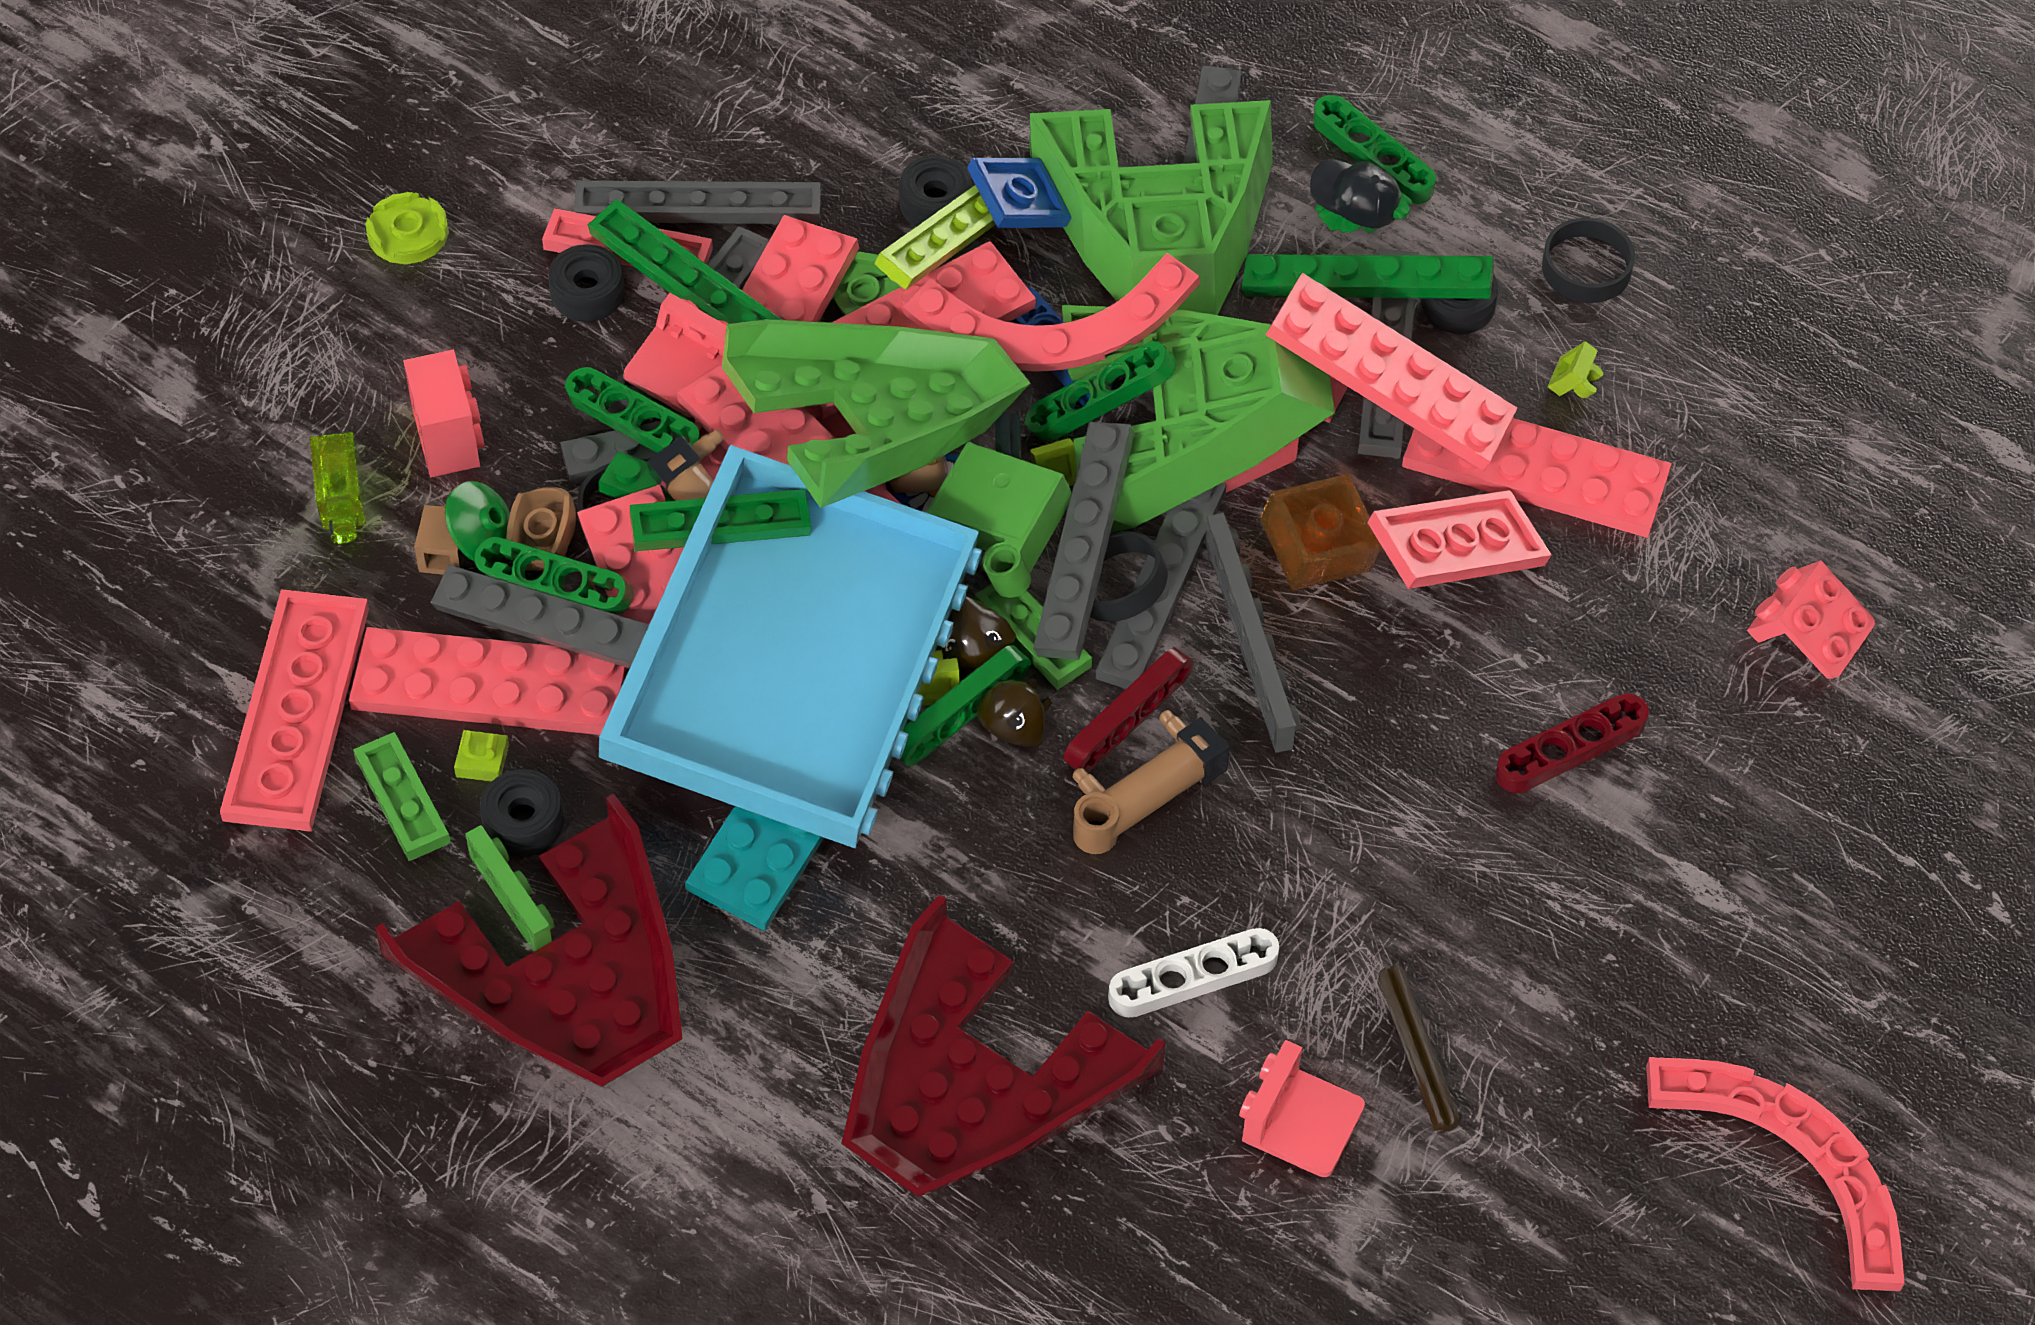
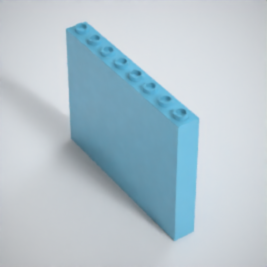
M730 445L599 736V758L856 848L861 834L870 835L874 826L878 809L872 808L876 796L885 797L890 786L893 771L888 770L891 759L892 757L900 759L909 736V733L903 732L908 719L915 722L924 699V696L918 694L923 682L931 684L939 659L933 657L937 646L945 648L949 640L953 622L948 621L952 609L960 611L968 590V586L963 585L967 573L974 575L978 568L983 551L976 548L979 531L865 491L820 508L790 465ZM805 489L811 522L810 536L711 545L712 534L715 528H717L723 510L726 509L729 496Z

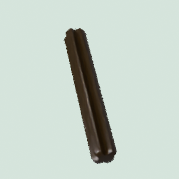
M1399 965L1385 967L1380 970L1378 980L1433 1128L1438 1133L1453 1131L1458 1127L1460 1118L1404 970Z

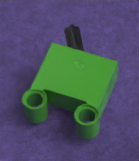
M1004 411L995 421L996 451L967 442L926 513L979 531L976 547L986 550L982 559L983 567L995 591L1002 597L1013 598L1023 594L1029 588L1031 582L1030 572L1068 508L1072 492L1064 474L1021 460L1020 417L1016 413Z

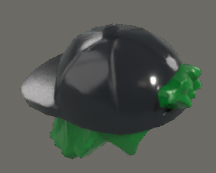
M1330 159L1321 161L1311 175L1310 193L1317 203L1315 210L1319 212L1318 218L1331 231L1340 230L1342 233H1351L1361 228L1367 234H1370L1378 228L1390 225L1395 219H1407L1406 215L1410 213L1409 205L1412 203V200L1400 191L1396 180L1389 172L1373 163L1361 161L1351 165Z

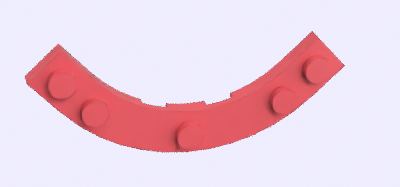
M1166 253L1141 282L1115 304L1086 318L1056 325H1020L989 317L959 300L931 278L925 282L902 308L904 315L924 330L995 338L1020 370L1057 371L1106 359V354L1121 349L1129 343L1135 345L1159 328L1199 286L1200 276Z
M1649 1057L1646 1066L1649 1108L1702 1110L1732 1115L1757 1124L1784 1139L1815 1167L1830 1188L1840 1208L1848 1239L1852 1289L1901 1291L1904 1285L1901 1240L1897 1215L1886 1184H1881L1878 1175L1868 1161L1869 1154L1867 1150L1833 1113L1794 1086L1787 1083L1783 1087L1768 1079L1754 1075L1755 1070L1719 1061Z

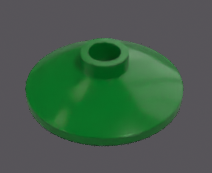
M475 481L464 482L450 492L445 505L446 524L452 540L465 556L475 562L476 549L485 539L491 537L506 539L510 511L498 493L489 486ZM501 553L499 556L492 555L489 562L492 564L501 562L506 557Z

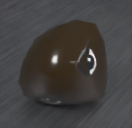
M966 596L960 611L952 609L948 621L953 622V628L945 648L937 646L936 651L942 650L943 659L957 658L958 667L979 668L1003 648L1013 645L1016 633L1007 620L995 610L979 601V599Z
M1006 680L999 681L983 695L976 711L981 725L995 737L1024 747L1040 746L1045 733V713L1053 702L1049 697L1040 699L1035 690L1039 685L1035 680L1027 683Z

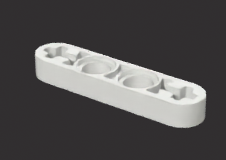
M1255 928L1117 973L1110 981L1109 1005L1120 1016L1128 1018L1137 1017L1265 975L1272 971L1277 964L1279 953L1278 939L1266 929ZM1251 946H1257L1260 951L1266 950L1265 957L1259 958L1256 953H1250ZM1217 957L1227 963L1228 969L1221 974H1211L1204 969L1202 964L1208 958ZM1242 958L1241 966H1237V959ZM1175 971L1182 974L1186 982L1179 988H1168L1161 983L1160 977L1165 972ZM1147 979H1151V986L1154 994H1151L1150 986L1146 987ZM1129 987L1132 993L1137 992V999L1130 1000L1127 995H1122V989Z

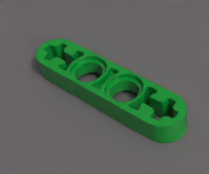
M1325 95L1317 100L1314 107L1313 124L1320 133L1356 162H1370L1389 172L1396 180L1400 191L1409 197L1413 204L1425 203L1432 198L1436 176L1435 172L1427 164L1344 98L1336 95ZM1354 133H1364L1370 140L1359 143L1353 141L1349 136ZM1388 155L1393 156L1399 162L1388 166L1380 163L1378 158Z
M1158 341L1145 343L1036 402L1028 410L1025 424L1041 441H1054L1168 380L1174 373L1176 359L1162 343ZM1126 374V379L1122 386L1111 390L1112 382L1118 376ZM1085 394H1090L1086 405L1080 409H1075L1078 399Z
M590 367L574 370L565 381V389L573 406L656 453L674 441L670 435L671 431L676 439L681 435L686 441L690 439V446L701 439L698 427L693 422L596 369ZM593 385V388H594V390H595V393H593V392H591V391H589V390H587V389L590 388V387ZM626 400L629 402L627 408L622 412L610 413L607 411L609 405L614 401ZM656 417L661 419L660 425L654 430L643 431L640 429L642 422L648 418Z
M500 537L485 539L476 549L475 564L488 577L615 615L623 613L632 603V587L621 575L613 571ZM501 553L510 561H513V566L511 568L509 565L501 562L492 564L489 560L492 555L499 556ZM535 560H542L544 562V572L533 581L526 580L525 570L528 564ZM571 572H581L583 579L580 587L573 592H565L563 590V580ZM596 584L598 587L606 590H613L615 587L619 593L617 597L606 599L600 593L594 591V586Z
M1014 645L1006 646L919 714L915 722L911 721L905 725L903 732L909 733L900 760L910 767L924 759L978 716L976 710L981 698L992 686L999 681H1021L1030 668V659Z

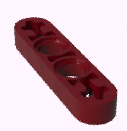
M1175 647L1166 651L1076 735L1064 753V762L1075 770L1083 768L1087 773L1090 772L1185 682L1193 669V660Z
M1624 693L1617 695L1504 751L1498 759L1496 780L1504 790L1511 793L1528 791L1639 736L1646 727L1649 707L1641 697L1635 694ZM1623 711L1627 716L1619 719L1620 712ZM1635 714V720L1632 721L1628 715ZM1587 726L1594 727L1602 733L1603 738L1598 741H1588L1580 735L1579 730ZM1550 744L1558 745L1564 749L1566 756L1558 760L1550 759L1544 755L1542 748ZM1513 765L1517 770L1526 767L1524 775H1521L1518 771L1510 773L1509 766Z

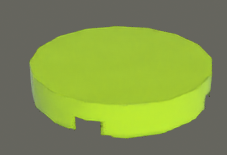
M412 192L393 194L379 201L373 207V213L370 215V218L367 217L365 223L369 246L376 255L389 262L399 264L422 262L436 255L445 245L449 233L446 213L441 205L430 197L427 200L420 198L419 193Z

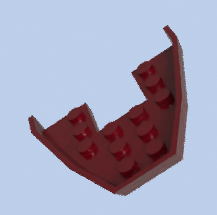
M615 794L606 797L609 817L539 856L541 868L582 924L512 965L505 966L460 901L395 938L392 937L383 923L375 927L381 955L491 1033L600 1087L683 1039L672 944L639 827Z
M940 894L911 926L862 1049L841 1143L917 1197L947 1188L1049 1141L1161 1071L1164 1064L1166 1044L1157 1038L1147 1050L1090 1011H1087L1032 1077L962 1030L1012 972L1013 961L948 919L947 899Z

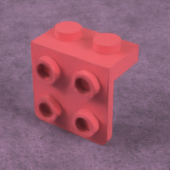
M669 293L661 304L655 328L626 366L623 374L625 381L684 416L692 418L689 412L679 403L677 392L722 364L726 324L729 323L716 320L699 310L693 302L680 299Z
M1821 560L1799 569L1795 566L1791 567L1777 579L1776 585L1778 588L1773 595L1765 599L1755 610L1757 617L1747 631L1758 643L1785 633L1826 678L1833 679L1839 677L1875 625L1874 618Z
M1285 1040L1277 1055L1269 1053L1259 1075V1079L1264 1081L1258 1093L1250 1090L1241 1107L1239 1116L1245 1119L1242 1142L1320 1177H1328L1332 1174L1364 1111L1365 1102L1356 1094L1299 1070L1302 1047Z

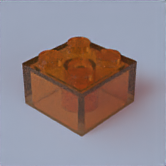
M1350 474L1273 491L1260 518L1292 591L1370 572L1382 547L1367 523L1370 517Z

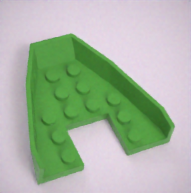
M1271 100L1191 105L1190 120L1197 163L1118 167L1110 109L1030 113V158H1041L1072 217L1067 227H1063L1085 265L1116 302L1138 285L1162 257L1168 253L1200 276L1199 286L1177 310L1218 315L1248 254L1273 164Z
M1062 305L1063 323L1086 318L1108 307ZM1176 310L1159 328L1135 345L1129 343L1121 349L1106 354V359L1068 369L1072 381L1078 380L1151 341L1162 343L1176 359V367L1171 377L1153 388L1156 421L1132 426L1135 434L1110 533L1135 528L1258 465L1333 415L1335 409L1330 375L1266 336L1265 334L1271 324L1189 310ZM1086 436L1074 439L1076 472L1078 471Z
M770 319L726 324L722 369L753 413L834 403L856 434L844 438L823 441L810 440L802 444L788 445V463L820 508L920 469L983 434L1030 384L995 338L901 326Z

